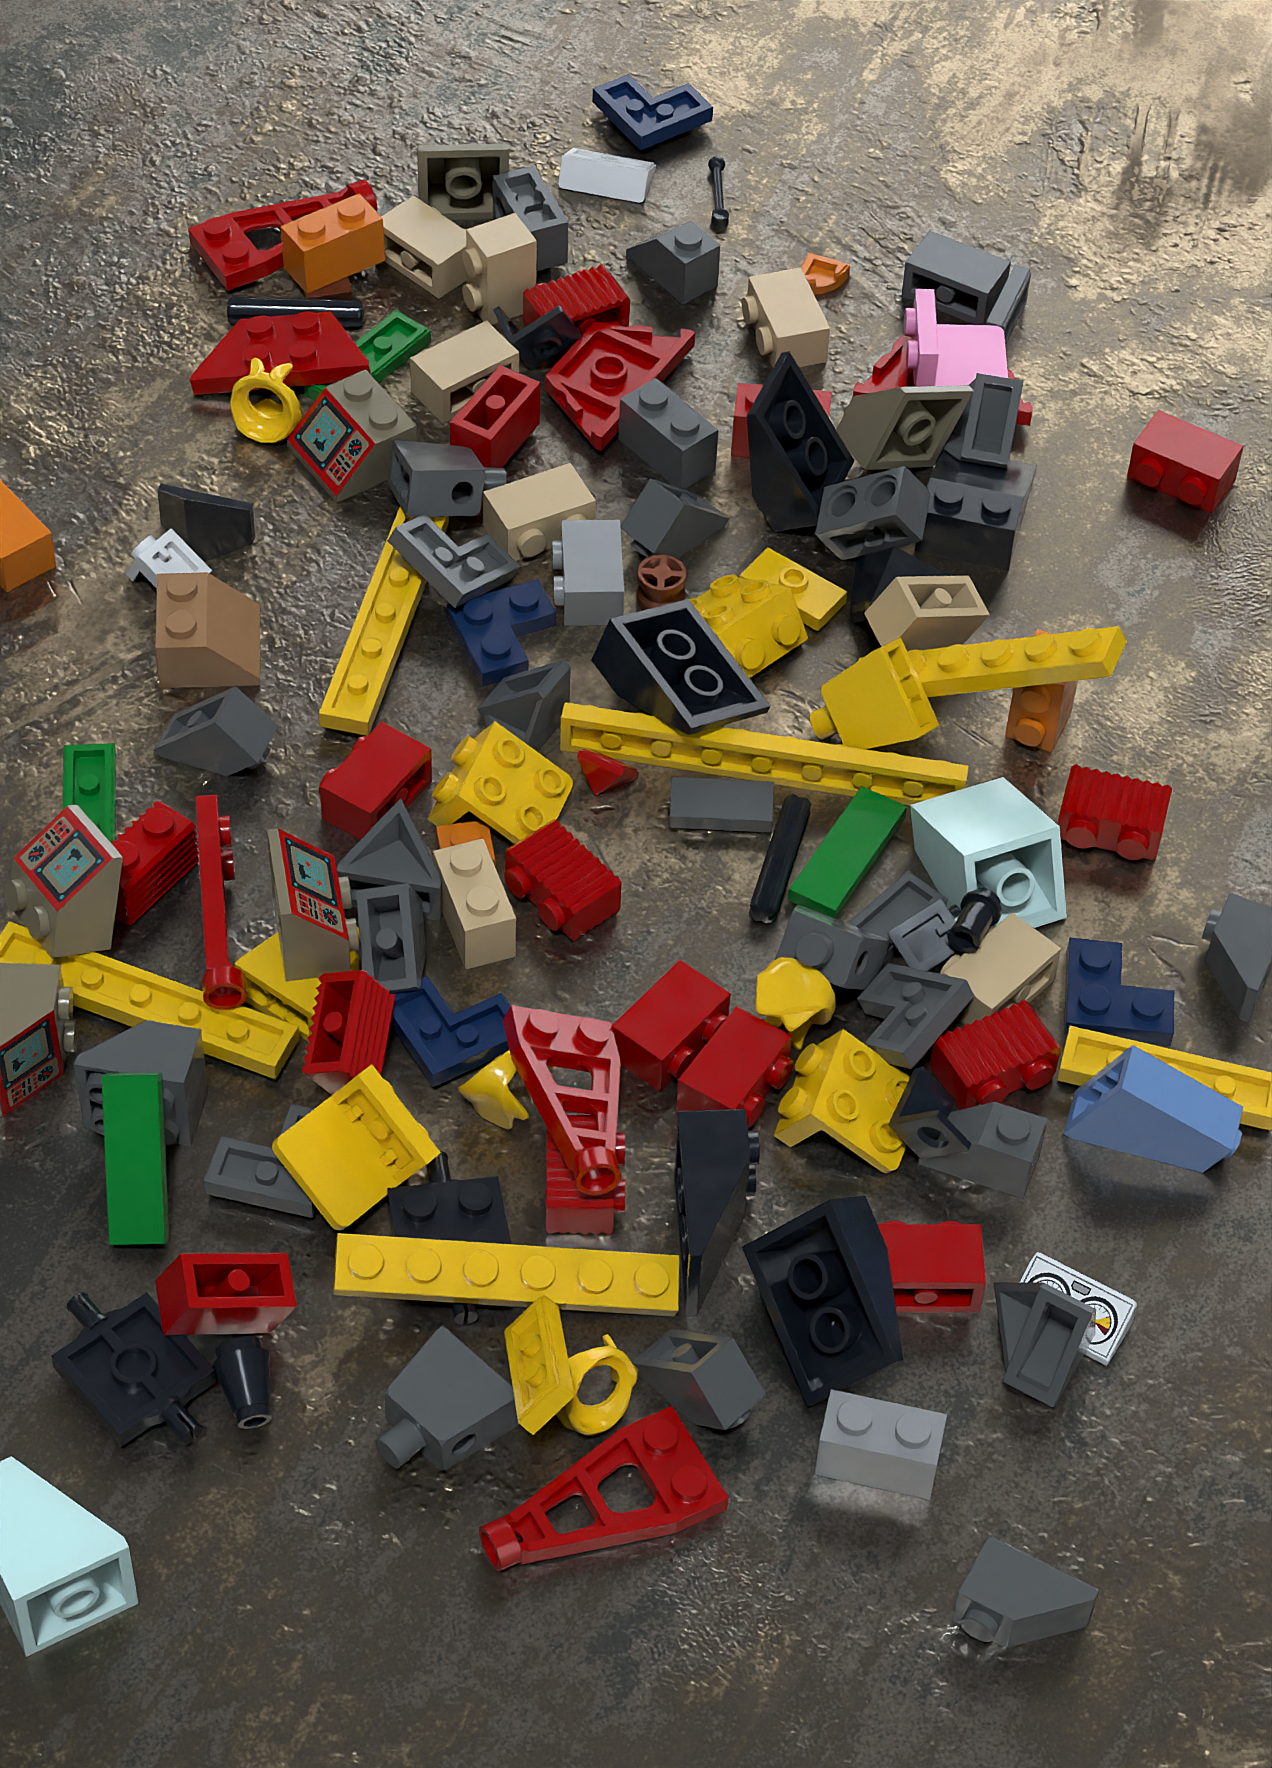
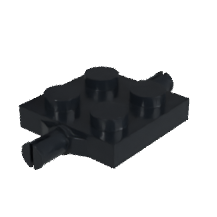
M440 1151L437 1162L435 1157L426 1165L429 1182L421 1185L387 1188L386 1202L393 1237L511 1244L498 1176L466 1180L451 1179L448 1155L443 1151ZM452 1303L455 1323L464 1325L465 1313L467 1324H471L478 1319L475 1304Z
M86 1292L78 1293V1300L73 1296L67 1303L66 1308L84 1328L74 1341L51 1355L53 1368L120 1447L151 1426L162 1422L168 1424L183 1444L191 1443V1436L194 1440L197 1439L203 1427L197 1423L184 1407L189 1400L217 1382L216 1372L211 1364L185 1335H163L159 1305L147 1292L124 1308L104 1314L93 1303Z

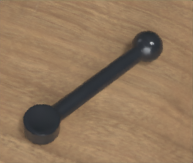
M714 156L708 162V167L713 172L715 210L712 211L711 222L717 227H724L729 223V212L724 209L722 171L726 164L720 156Z

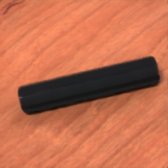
M230 297L227 303L228 322L234 325L240 319H248L260 315L271 317L294 315L306 311L314 313L331 311L344 328H359L362 326L364 317L363 304L360 300Z
M790 794L784 798L750 902L749 915L754 921H763L766 924H770L777 918L810 816L811 802L806 797Z

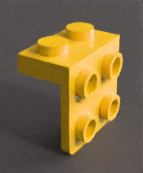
M725 575L714 580L710 584L711 589L697 598L689 599L749 678L809 639L792 590L788 586L768 583L766 580L755 581L739 578L737 575Z
M494 721L474 739L467 735L456 747L451 756V761L456 764L452 772L444 775L435 787L432 797L437 801L428 820L436 826L453 824L470 811L516 844L553 819L558 818L573 787V780L558 766Z
M844 1029L818 1045L814 1043L808 1045L795 1063V1070L798 1074L793 1087L784 1095L779 1104L778 1112L782 1115L773 1136L787 1146L792 1147L818 1131L823 1130L882 1173L887 1174L896 1170L900 1165L907 1144L888 1124L910 1076L893 1064H888L878 1053Z
M372 1064L277 1137L272 1143L274 1154L335 1230H343L385 1197L387 1195V1188L397 1187L441 1153L430 1139L425 1128L417 1123L396 1096L390 1083L382 1078Z

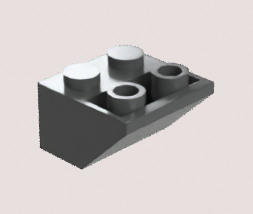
M146 1020L77 1055L74 1069L84 1128L104 1135L102 1075L106 1073L162 1072L165 1145L192 1146L208 1096L201 1029Z

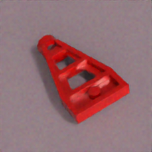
M362 179L346 185L340 192L237 211L220 217L210 218L203 223L189 227V239L192 246L228 291L269 276L284 267L282 242L268 250L258 251L245 235L246 233L268 227H277L281 231L280 226L359 193L376 212L378 210L377 201L368 181Z
M217 794L196 796L207 971L202 977L203 1000L211 1008L228 1010L242 1005L247 998L245 974L240 969L232 966L229 962L225 881L235 880L233 849L222 848L232 847L230 815L219 816Z
M511 1005L503 1019L511 1059L569 1171L574 1173L577 1188L589 1195H599L611 1191L621 1180V1172L615 1154L621 1060L611 1022ZM547 1066L590 1072L592 1077L591 1090L557 1085ZM565 1111L595 1115L597 1131L573 1127Z
M669 1406L620 1428L510 1514L480 1526L479 1536L488 1560L494 1569L499 1572L517 1563L522 1565L676 1534L726 1511L729 1497L673 1406ZM632 1465L638 1470L655 1500L647 1508L628 1512H615L608 1508L598 1491V1486L603 1479L619 1467ZM573 1495H580L595 1522L590 1526L564 1534L555 1532L546 1516L547 1511ZM515 1534L520 1536L522 1542H518Z

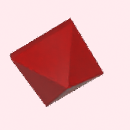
M585 748L578 752L577 758L594 796L634 781L638 777L639 772H637L636 768L602 753Z

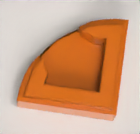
M808 252L801 265V269L813 294L817 295L833 291L843 285L849 278L851 264Z

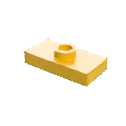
M770 548L765 549L739 575V578L755 581L766 580L768 583L790 587L802 622L816 631H819L846 604L847 591Z

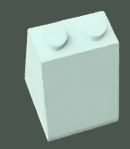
M1004 777L910 805L915 852L938 892L948 899V908L957 904L961 910L960 904L964 895L978 888H985L993 891L1001 902L1002 915L995 926L1012 912L1033 928L1067 918L1060 826Z
M12 1456L0 1461V1605L26 1657L139 1604L130 1550L125 1538Z

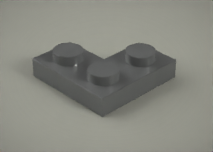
M426 514L395 527L387 540L402 555L403 559L413 566L436 589L437 593L454 608L513 580L521 567L488 533L458 547Z
M888 963L857 998L865 1014L885 1019L864 1044L878 1053L888 1064L912 1069L975 995L965 979Z
M291 1104L280 1135L314 1109ZM221 1136L204 1179L205 1194L313 1218L316 1206L277 1158L271 1147Z

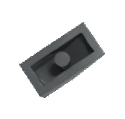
M693 221L662 230L626 249V256L683 305L718 286L721 245Z
M649 479L620 527L634 538L631 546L644 556L651 557L653 555L665 554L679 559L722 529L730 518L696 493Z
M235 686L175 713L156 744L154 751L160 757L229 776L245 768L252 770L267 758L271 750L268 744L278 726Z
M409 883L356 890L363 971H367L368 975L374 976L373 980H377L380 985H384V989L390 990L389 993L420 989L426 955L422 899Z
M1229 893L1222 912L1212 909L1205 925L1202 939L1210 941L1205 963L1237 1017L1249 1022L1272 969V907Z
M997 1102L950 1112L947 1119L971 1142L972 1145L969 1151L927 1159H920L919 1157L918 1164L1024 1199L1040 1157L1048 1119ZM941 1132L937 1141H948V1139Z
M670 1329L632 1361V1364L638 1369V1375L695 1425L722 1430L733 1428L745 1421L751 1413L750 1408L766 1395L733 1337Z
M989 1535L958 1592L952 1621L960 1624L964 1631L975 1639L984 1642L994 1641L1008 1648L1087 1627L1093 1614L1099 1589Z

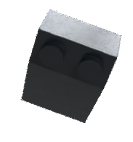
M790 351L781 353L747 414L752 497L774 532L817 525L824 487L844 482L854 463L850 452Z
M943 449L927 485V489L931 492L923 539L916 542L915 551L1009 571L1037 465L1009 459L1006 469L964 462Z
M689 599L609 619L591 659L618 697L687 735L767 713L770 708L769 703Z
M746 1109L678 1111L674 1185L685 1317L697 1316L744 1220L746 1196H756L755 1165H759L760 1159L758 1131H748Z
M866 1196L829 1199L742 1246L807 1407L829 1398L831 1389L843 1391L903 1360L888 1248Z

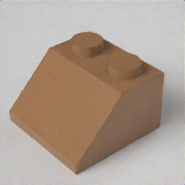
M208 572L157 574L155 649L160 688L260 685V605Z

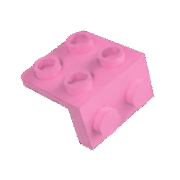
M934 289L915 290L913 308H905L904 336H911V340L907 341L906 369H913L914 387L969 385L976 378L977 373L1008 378L1004 330L1001 327L937 324Z

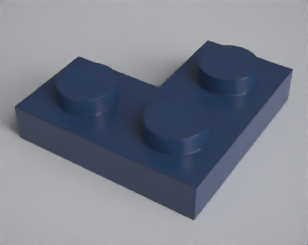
M630 74L593 88L592 102L639 150L701 126L713 119V106L689 83L655 97H652Z
M538 579L480 595L456 608L451 604L446 605L447 620L482 687L498 683L504 677L529 670V660L517 637L556 626V611Z
M1069 937L1066 958L1064 1035H1068L1069 1027L1074 1026L1147 1044L1171 1046L1174 1035V990L1121 985L1122 943Z
M428 976L421 979L420 989L391 993L395 994L390 1025L432 1087L485 1064L509 1050L503 1019L510 1008V1004L502 993L455 1014Z

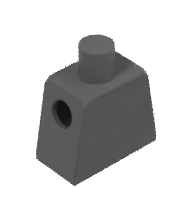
M393 440L388 486L408 517H419L424 514L428 517L475 516L480 512L483 492L507 484L504 468L483 467L470 448Z
M797 905L791 914L775 960L779 957L797 959L804 965L812 966L819 970L832 984L848 989L865 990L880 973L891 940L807 907ZM864 952L862 963L857 972H855L856 964Z
M442 1325L387 1388L385 1393V1414L392 1428L377 1439L375 1444L381 1456L394 1468H400L419 1451L438 1469L448 1470L519 1425L513 1387Z

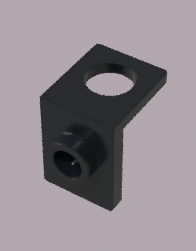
M499 306L493 309L507 341L519 351V357L531 370L582 337L579 328L560 306L555 307L522 330L518 329Z
M924 1067L915 1068L888 1126L920 1159L968 1152L972 1145L947 1119L955 1099ZM941 1132L947 1137L948 1141H937Z

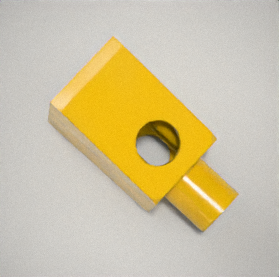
M901 637L872 651L822 685L820 693L826 706L812 711L810 714L811 727L820 739H826L839 733L843 745L860 749H870L914 740L940 726Z
M357 927L358 941H359V945H360V934H359V928ZM277 932L239 958L234 963V967L240 969L246 977L247 998L245 1001L266 1015L299 1026V1036L308 1041L307 1038L312 1034L308 1028L314 1024L310 1019L315 1014L312 1008L317 1004L314 998L319 994L316 988L321 982L318 978L285 981ZM350 951V971L359 970V956L355 951Z

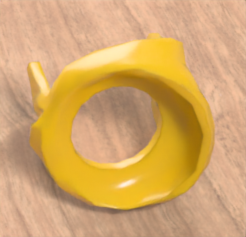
M253 358L250 365V375L242 377L234 384L230 399L232 418L237 429L249 439L261 443L280 442L288 437L301 421V404L294 391L283 383L287 374L293 369L291 363L279 365L273 368L270 373L264 372L262 361L258 358ZM254 388L269 389L278 395L282 404L272 399H264L253 406L249 400V392Z
M779 957L770 962L757 975L755 1009L757 1014L768 1016L764 1019L767 1023L777 1028L784 1024L786 1029L789 1030L788 1034L792 1035L791 1044L795 1049L801 1050L810 1026L812 1024L825 1025L831 1019L836 1008L835 993L830 982L819 970L812 966L804 965L797 959Z
M510 1050L496 1057L470 1080L458 1087V1092L472 1103L474 1110L482 1118L502 1128L512 1129L515 1118L521 1120L529 1118L526 1109L513 1096L507 1086L517 1071L511 1059ZM547 1066L549 1070L554 1068V1066Z
M608 1334L603 1336L605 1346L595 1347L568 1358L575 1397L556 1415L564 1427L584 1435H597L614 1427L624 1415L629 1405L632 1388L638 1379V1369L623 1351L617 1349ZM596 1366H611V1379L617 1383L612 1394L600 1404L592 1406L582 1404L577 1397V1391L585 1373Z

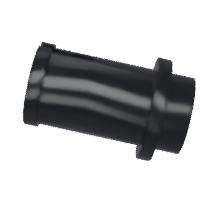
M978 888L964 895L960 904L961 913L947 934L951 946L962 953L976 952L988 928L998 923L1001 918L1002 908L999 897L993 891L985 888Z

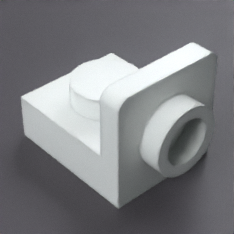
M170 529L157 540L152 535L148 536L133 550L131 556L135 561L126 575L134 582L143 574L157 588V574L208 572L210 574L212 570Z

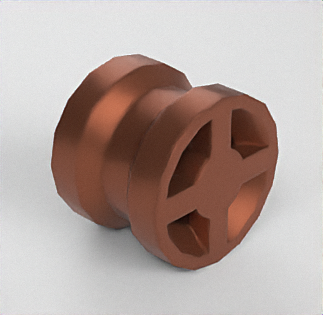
M665 554L653 555L640 563L637 573L639 586L636 598L637 604L642 610L685 600L684 585L687 574L683 563L677 558Z

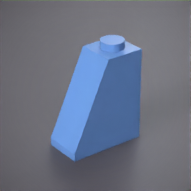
M1132 1045L1074 1092L1064 1135L1074 1140L1203 1173L1219 1160L1230 1158L1236 1151L1242 1136L1238 1127L1243 1106Z

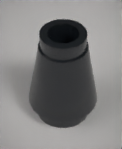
M239 1337L220 1344L215 1350L217 1359L213 1362L212 1367L215 1369L216 1376L233 1415L236 1417L237 1426L242 1429H251L269 1423L272 1420L270 1410V1352L262 1348L261 1340L257 1337Z

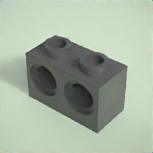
M535 165L494 175L493 219L495 220L513 213L517 214L537 240L536 271L568 263V220Z
M905 466L824 487L815 535L841 560L870 554L894 546L899 547L922 541L931 492Z

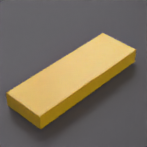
M545 1295L540 1296L504 1330L518 1424L532 1435L575 1397L559 1306Z

